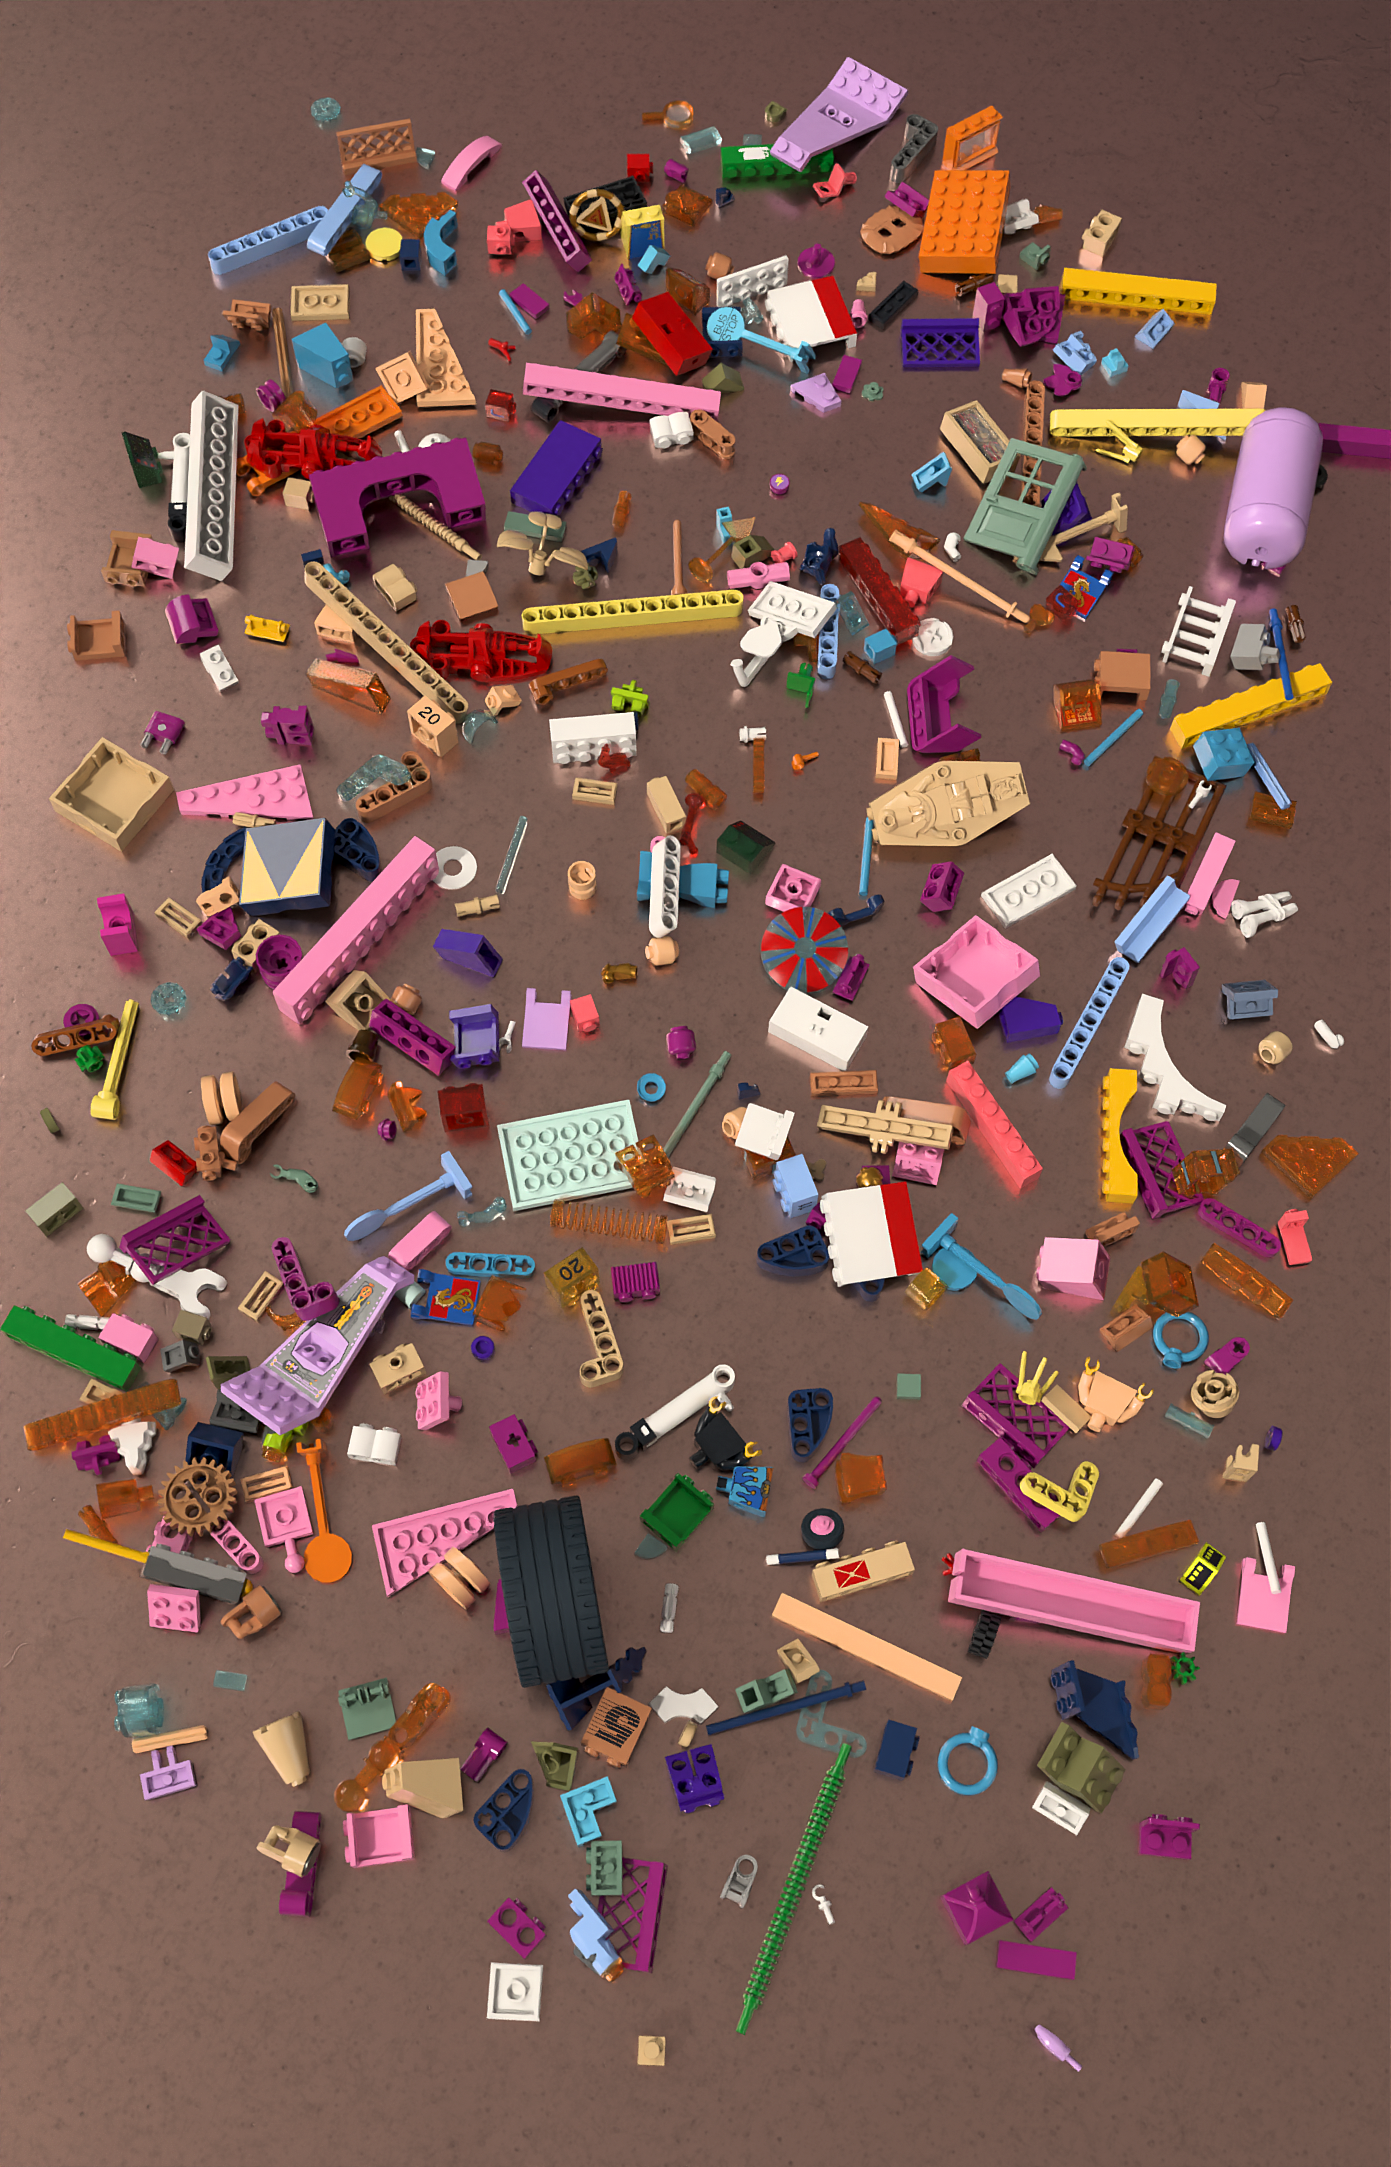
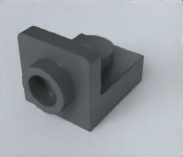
M181 1340L160 1349L163 1370L165 1372H172L187 1365L199 1366L201 1364L200 1351L194 1342Z

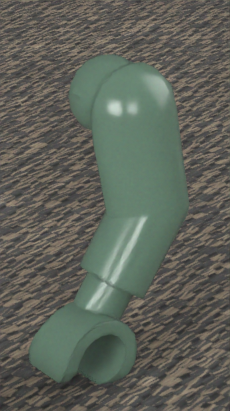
M273 1165V1167L281 1170L279 1176H274L270 1173L273 1179L278 1180L286 1177L288 1180L297 1181L308 1193H312L318 1188L317 1181L305 1170L290 1168L286 1170L282 1169L280 1165Z

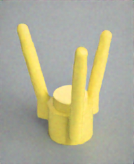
M1106 420V424L1119 435L1116 437L1126 444L1122 452L1125 456L1101 449H1096V452L1123 460L1127 464L1130 460L1135 463L1142 454L1143 448L1133 442L1113 423Z
M1023 1351L1016 1393L1019 1394L1018 1398L1022 1402L1034 1405L1036 1402L1040 1403L1043 1394L1053 1383L1059 1372L1055 1371L1040 1390L1038 1381L1047 1362V1358L1044 1357L1034 1379L1027 1380L1024 1383L1027 1352Z

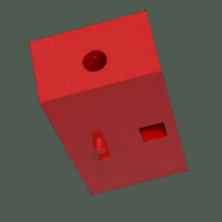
M669 292L638 303L632 319L676 376L706 364L713 350Z

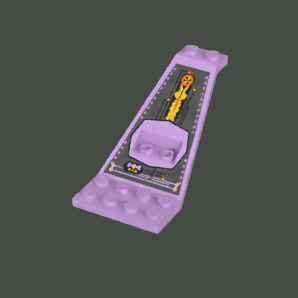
M385 1256L365 1264L336 1292L339 1297V1305L334 1310L306 1321L260 1366L222 1383L221 1392L279 1435L318 1417L395 1292L413 1284L414 1274Z

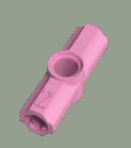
M756 562L749 568L727 571L729 588L752 586L755 589H761L770 581H789L788 563L765 565L762 562Z

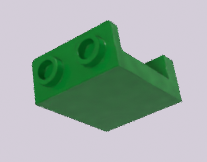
M679 1473L674 1476L672 1483L648 1510L645 1509L640 1515V1521L675 1552L678 1551L714 1509L711 1495L704 1490L700 1492L694 1487L695 1482L685 1474L681 1476Z

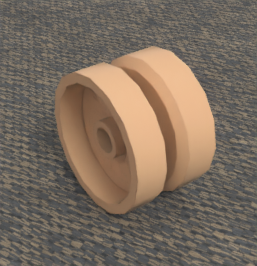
M234 1071L222 1073L220 1086L214 1075L201 1078L202 1100L210 1125L223 1123L224 1110L230 1121L243 1111L239 1085Z
M452 1547L444 1555L446 1563L452 1570L450 1571L442 1563H436L428 1572L459 1605L467 1610L475 1602V1597L468 1589V1586L477 1593H483L491 1584L472 1560L464 1556L455 1547Z

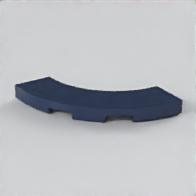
M247 827L227 836L216 850L212 851L205 863L206 866L201 883L202 893L221 884L231 864L244 853L245 831Z

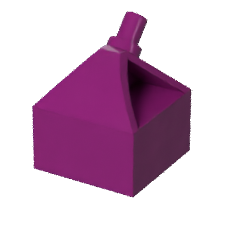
M989 1871L940 1896L964 1945H968L1014 1920Z

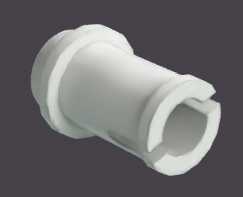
M744 726L739 731L740 741L745 743L752 740L765 741L766 735L757 734L766 733V728H747V726Z

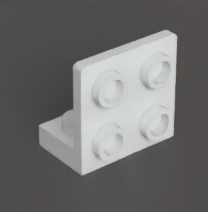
M749 1103L735 1146L778 1160L795 1113L786 1110L783 1115Z

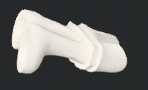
M1279 892L1258 896L1256 901L1234 900L1231 903V912L1237 920L1243 918L1240 923L1241 932L1244 937L1250 938L1257 932L1259 924L1270 920L1282 921L1296 913L1298 907L1296 903L1281 907L1280 904L1290 900L1292 895L1290 892ZM1261 909L1264 911V912L1257 913V914H1250V913H1252V912H1254V911L1261 910Z

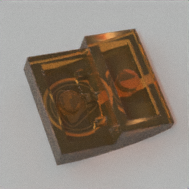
M352 229L342 234L328 253L327 258L336 272H340L370 260L371 255L364 246L361 236L355 229Z

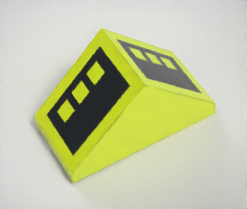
M1206 1542L1179 1582L1200 1596L1220 1570L1226 1556Z

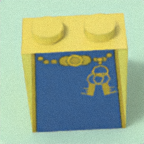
M660 205L622 212V227L619 232L628 259L644 256L650 245L664 249V217Z

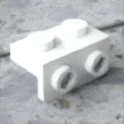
M1028 199L1007 205L1003 229L1004 234H1013L1015 230L1021 228L1028 229L1033 224L1039 223L1038 215L1030 211Z
M673 1167L663 1201L707 1212L714 1194L716 1178Z

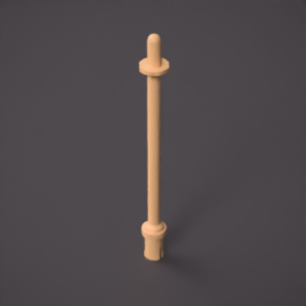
M897 529L893 532L889 541L904 549L906 554L913 552L1007 612V618L1011 614L1024 623L1030 621V617L1015 607L1017 602H1014L1012 605L917 546L916 539H910Z

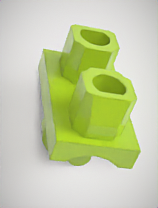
M632 680L630 685L623 684L622 689L612 687V709L621 712L624 710L625 703L632 704L631 712H637L638 716H642L645 707L649 708V695L642 694L643 688L637 687V680Z

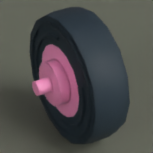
M826 1508L815 1509L807 1513L801 1525L803 1540L810 1547L819 1550L831 1549L838 1545L843 1539L845 1531L840 1515Z

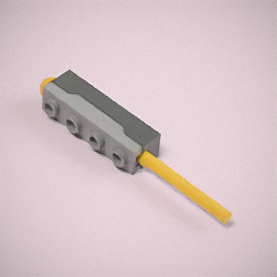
M66 1529L63 1535V1539L144 1563L139 1576L141 1578L172 1587L199 1590L200 1595L230 1604L238 1603L239 1597L243 1598L253 1590V1584L249 1579H245L247 1574L241 1572L242 1568L229 1564L225 1568L217 1565L218 1561L210 1558H204L203 1561L194 1558L195 1554L187 1551H180V1554L171 1552V1547L157 1543L156 1547L151 1546L148 1552H141Z

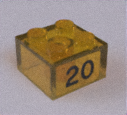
M583 1247L544 1272L546 1288L561 1308L574 1305L585 1291L597 1289L600 1283L598 1267Z

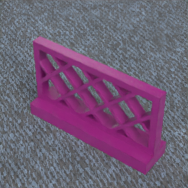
M1169 1121L1135 1130L1132 1128L1123 1130L1120 1134L1122 1150L1130 1166L1137 1173V1186L1152 1219L1161 1217L1164 1213L1200 1204L1204 1200L1198 1184L1199 1192L1195 1193L1189 1173L1191 1169ZM1164 1128L1168 1136L1166 1141L1155 1136L1157 1130ZM1143 1135L1149 1138L1147 1146L1139 1143L1136 1136ZM1152 1141L1164 1146L1161 1153L1150 1148ZM1167 1148L1175 1152L1177 1156L1175 1161L1164 1155ZM1147 1153L1158 1158L1156 1166L1147 1162ZM1161 1160L1172 1165L1170 1173L1159 1168ZM1183 1161L1185 1162L1191 1182L1188 1185L1186 1179L1182 1180L1173 1175L1176 1168L1183 1171L1181 1166ZM1156 1173L1167 1178L1165 1186L1156 1182ZM1170 1181L1182 1186L1179 1193L1168 1188ZM1187 1188L1193 1191L1195 1199L1190 1200L1183 1196L1184 1189ZM1165 1193L1176 1198L1175 1204L1167 1206L1164 1199Z
M200 1195L122 1236L119 1248L124 1254L128 1253L152 1285L230 1243L231 1239L204 1207L205 1201ZM202 1215L207 1221V1225L193 1224L194 1218ZM179 1226L189 1228L188 1236L174 1234L175 1228ZM192 1229L205 1232L204 1240L190 1237ZM208 1233L217 1234L221 1239L218 1242L206 1241ZM159 1237L170 1239L168 1247L156 1245L155 1240ZM172 1240L186 1242L185 1250L171 1248ZM189 1243L202 1245V1250L198 1253L187 1251ZM140 1247L150 1249L149 1257L139 1256L135 1250ZM153 1250L167 1252L166 1260L152 1258ZM170 1253L183 1256L182 1262H168ZM150 1264L164 1266L163 1272L155 1276L149 1269Z
M999 1363L978 1387L967 1396L962 1406L997 1437H1001L1004 1441H1009L1015 1448V1452L1035 1468L1070 1428L1042 1401L1040 1403L1036 1402L1034 1405H1038L1043 1409V1416H1032L1031 1405L1021 1400H1014L1012 1390L1017 1389L1019 1379ZM998 1372L1007 1378V1385L995 1384V1375ZM981 1390H992L993 1400H985L978 1393ZM996 1390H1008L1009 1400H997ZM998 1405H1010L1011 1416H1003L999 1413ZM1014 1405H1026L1027 1416H1016ZM1016 1421H1028L1029 1432H1021L1017 1428ZM1033 1421H1044L1045 1432H1034ZM1049 1421H1057L1064 1428L1060 1432H1050ZM1035 1437H1046L1047 1447L1044 1450L1035 1444Z
M622 1857V1866L627 1871L622 1875V1880L630 1876L637 1887L626 1896L622 1892V1899L612 1907L607 1903L606 1896H599L597 1910L604 1918L611 1914L618 1924L606 1940L620 1929L629 1940L618 1950L613 1945L616 1953L621 1958L615 1967L652 1973L668 1865L662 1862ZM626 1864L634 1866L631 1869H629ZM640 1866L649 1867L648 1878L639 1884L632 1872ZM645 1885H647V1887H646V1893H645V1891L642 1889ZM640 1890L645 1901L644 1905L635 1911L628 1899ZM625 1902L633 1914L621 1923L614 1910ZM641 1912H643V1914H642V1920H641V1918L639 1917V1914H640ZM636 1918L641 1928L640 1932L631 1938L624 1926ZM637 1939H639L638 1947L634 1943ZM630 1945L637 1952L635 1964L625 1963L620 1955Z

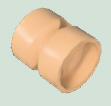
M578 861L573 863L568 869L569 891L573 897L585 900L595 894L596 874L594 867L589 862Z

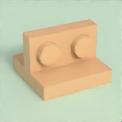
M411 351L375 368L390 397L396 404L429 388L423 376V371L427 368L424 360L416 363Z

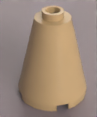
M300 1711L253 1731L255 1739L286 1784L291 1783L294 1787L307 1781L305 1776L310 1774Z

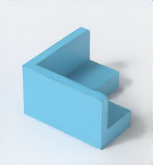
M608 1776L560 1795L578 1847L602 1837L593 1811L617 1802Z

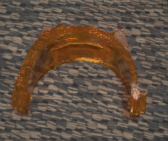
M270 1306L266 1309L268 1316L283 1331L292 1330L305 1322L298 1317L296 1312L287 1316H279L273 1313Z

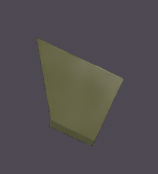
M531 1741L547 1781L546 1786L571 1791L579 1749L554 1742Z

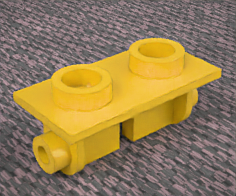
M252 614L245 618V624H248L245 634L281 642L285 641L290 624L283 623V621L278 622L254 617Z

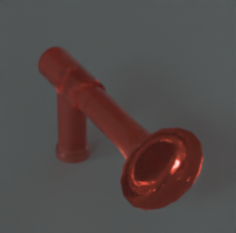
M691 793L685 797V803L689 806V811L679 838L680 845L687 846L691 855L698 852V848L690 836L695 815L698 809H703L706 806L705 798L697 793Z

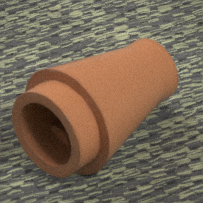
M1005 368L1002 380L1024 389L1032 381V372L1028 371V369Z

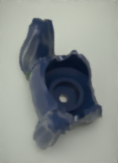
M827 528L825 530L822 546L818 545L817 542L807 544L805 558L799 568L800 571L814 576L821 586L826 584V573L830 563L839 552L838 543L835 538V529Z

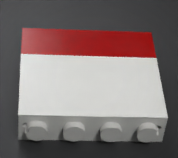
M834 276L768 290L767 299L765 300L766 310L771 313L772 325H776L778 340H782V344L792 348H799L801 342L805 341L813 347L845 339L848 348L856 347L857 332ZM788 356L789 361L793 362V359H791L790 356Z
M906 1181L830 1192L822 1196L820 1208L821 1212L825 1213L826 1218L824 1231L826 1236H829L830 1245L828 1246V1253L830 1259H833L835 1268L832 1269V1274L838 1287L851 1283L902 1275H917L923 1272Z

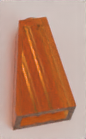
M315 658L306 672V676L314 688L378 714L383 713L391 699L377 673Z

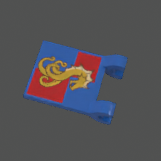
M1077 555L1050 601L1062 607L1056 601V595L1062 593V595L1058 596V600L1065 606L1064 609L1086 619L1105 588L1111 582L1113 572L1106 569L1101 579L1098 580L1080 571L1085 558Z
M419 1269L417 1283L430 1284L426 1307L412 1304L411 1318L433 1319L473 1326L480 1280L436 1274L428 1270Z

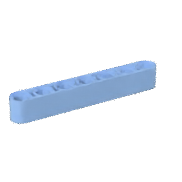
M363 164L309 236L307 249L322 256L328 255L378 187L382 178V171L367 164Z
M324 206L314 207L211 249L208 257L212 272L218 275L225 274L308 240L313 230L328 212V209Z
M1116 957L1107 967L1053 1066L1049 1082L1054 1088L1062 1089L1066 1087L1126 978L1129 970V963L1126 959ZM1114 969H1119L1122 973H1118ZM1104 986H1110L1113 990H1108ZM1094 1003H1100L1103 1007H1097ZM1089 1020L1092 1021L1094 1024L1089 1025L1085 1021ZM1075 1038H1082L1084 1042H1078ZM1066 1055L1073 1056L1075 1060H1069ZM1056 1073L1064 1074L1065 1078L1058 1077Z

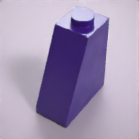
M441 929L433 945V948L443 959L491 977L495 976L503 960L484 935Z
M1016 996L998 1011L1007 1043L1058 1034L1061 1025H1063L1061 1012L1057 1011L1056 1005Z

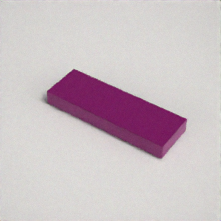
M998 1940L996 1968L1075 1980L1077 1952Z

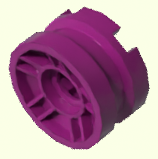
M269 379L265 382L264 386L260 385L256 388L259 399L269 411L274 412L278 406L286 403L284 393L273 380Z

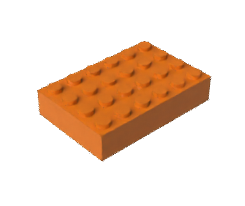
M935 170L919 252L921 273L996 274L1011 188L1009 170Z

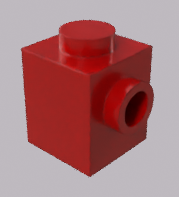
M627 154V177L634 176L636 182H650V174H653V162H649V154Z

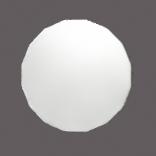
M936 618L920 621L913 631V645L924 655L940 656L951 648L953 641L952 629L946 622L943 623Z

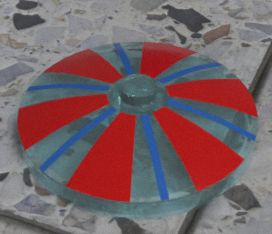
M796 907L779 914L768 925L761 943V959L769 977L778 986L787 991L790 987H793L804 994L816 993L832 985L844 970L848 958V942L840 924L828 913L812 907Z

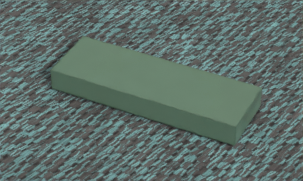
M508 511L504 531L513 530L521 532L526 536L542 538L544 526L532 523L528 519L529 515ZM562 521L559 529L548 527L545 539L562 542L567 522Z

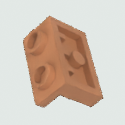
M1123 1212L1087 1229L1085 1234L1088 1239L1099 1240L1103 1247H1106L1135 1233L1140 1222L1136 1216L1129 1219L1126 1213Z

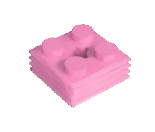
M782 864L766 895L765 904L783 912L792 908L802 907L803 919H805L821 887V879Z

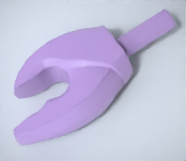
M1037 2025L1035 2032L1038 2034L1037 2037L1054 2056L1061 2061L1065 2059L1079 2072L1082 2066L1069 2054L1071 2050L1064 2042L1046 2028Z

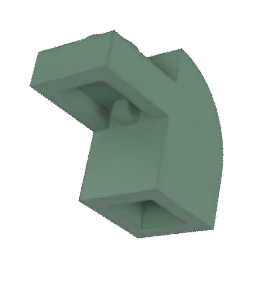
M784 1669L767 1678L751 1681L735 1689L744 1713L772 1706L798 1693L790 1669Z

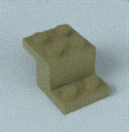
M1061 1722L1037 1765L1060 1789L1082 1798L1093 1810L1101 1814L1110 1803L1111 1796L1117 1785L1121 1782L1126 1770L1103 1746L1080 1737L1070 1725Z

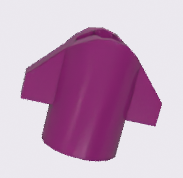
M669 159L664 167V172L681 183L686 182L689 169L685 165Z

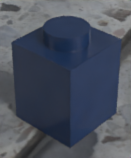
M401 239L399 256L401 270L420 271L422 255L420 239Z

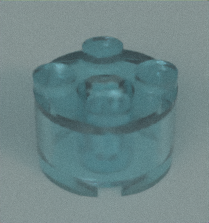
M156 1683L126 1686L116 1691L115 1703L118 1706V1716L114 1719L115 1730L121 1731L125 1738L159 1734L160 1731H157V1727H162L164 1704L163 1698L157 1697L156 1692L160 1691V1688Z

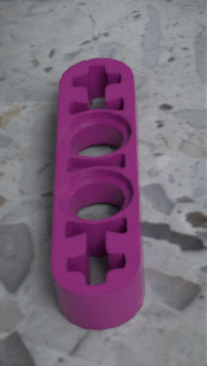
M1207 1198L1201 1202L1198 1214L1203 1220L1260 1255L1271 1258L1280 1250V1240L1265 1229L1215 1199ZM1212 1206L1213 1212H1210V1214L1205 1212L1207 1207ZM1221 1211L1222 1214H1221V1216L1219 1217V1220H1217L1216 1217H1217V1215L1219 1214V1212ZM1232 1217L1235 1221V1226H1226L1223 1218ZM1244 1229L1253 1230L1255 1238H1246L1243 1234ZM1260 1236H1262L1263 1238L1261 1239L1260 1243L1257 1244V1240L1260 1238ZM1271 1242L1273 1244L1272 1248L1267 1250L1266 1244Z

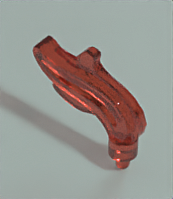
M608 744L602 747L601 754L597 758L598 764L601 767L609 768L611 773L615 772L619 766H631L625 753L610 755Z

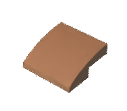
M483 571L445 584L460 621L498 608L493 591Z

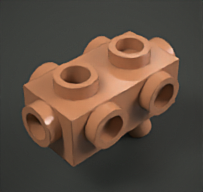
M199 1127L197 1129L198 1137H194L195 1151H200V1158H196L197 1172L202 1171L203 1180L211 1181L221 1177L222 1168L236 1170L238 1162L225 1159V1152H219L216 1127Z

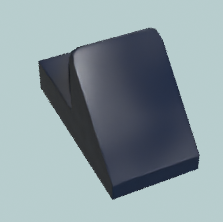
M616 537L580 552L585 555L589 566H596L602 563L607 574H609L618 553Z

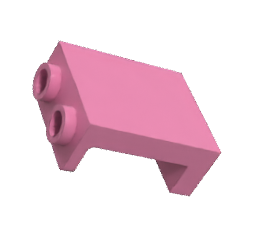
M408 1804L391 1809L356 1814L347 1813V1820H343L344 1836H348L349 1846L345 1847V1858L347 1863L350 1862L351 1867L359 1868L415 1859L411 1810Z

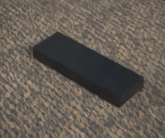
M903 281L868 315V320L883 329L918 295L919 290Z

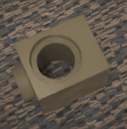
M180 1310L172 1329L176 1338L194 1342L201 1346L205 1340H208L212 1331L211 1323L206 1317Z

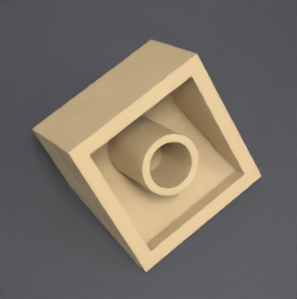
M353 970L325 1002L339 1017L359 1031L370 1029L369 1023L372 1010L384 999L390 1001V998L366 972Z

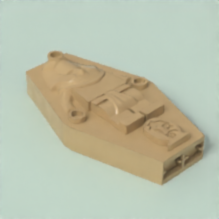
M939 761L929 765L869 802V808H866L869 821L873 820L875 826L874 829H871L874 841H878L880 845L960 846L1028 806L1030 802L1020 762Z

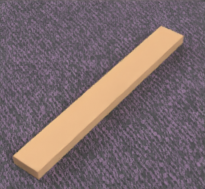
M784 1593L781 1594L772 1614V1617L945 1699L953 1701L962 1677Z

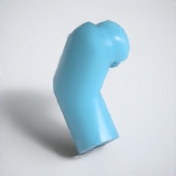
M327 563L323 566L341 584H346L349 581L350 574L348 571L344 570L343 572L341 570L337 573L331 564Z

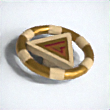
M588 190L580 194L572 203L570 222L574 231L587 240H607L621 229V217L624 207L620 199L607 190ZM601 197L597 201L592 202L589 208L580 216H576L579 206L583 201L589 198ZM605 198L609 199L617 208L618 216L613 227H611ZM578 223L598 228L601 230H605L607 232L597 234L589 233L585 231Z

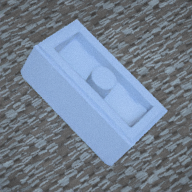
M1162 309L1151 317L1136 334L1135 338L1154 348L1175 323L1166 311Z

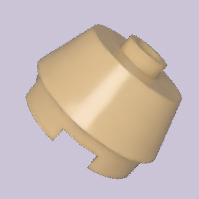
M1209 1370L1197 1377V1381L1191 1390V1397L1194 1404L1205 1415L1212 1418H1221L1233 1410L1239 1397V1387L1228 1373L1224 1375L1222 1373H1215L1214 1370Z

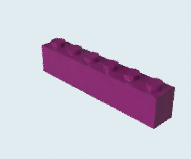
M535 170L522 183L565 261L579 272L592 261V258L579 235L574 231L570 219L549 181Z

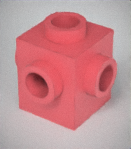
M488 226V254H511V246H515V234H511V226Z

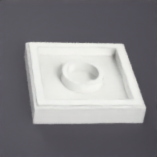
M491 1963L487 2019L540 2021L543 1965Z

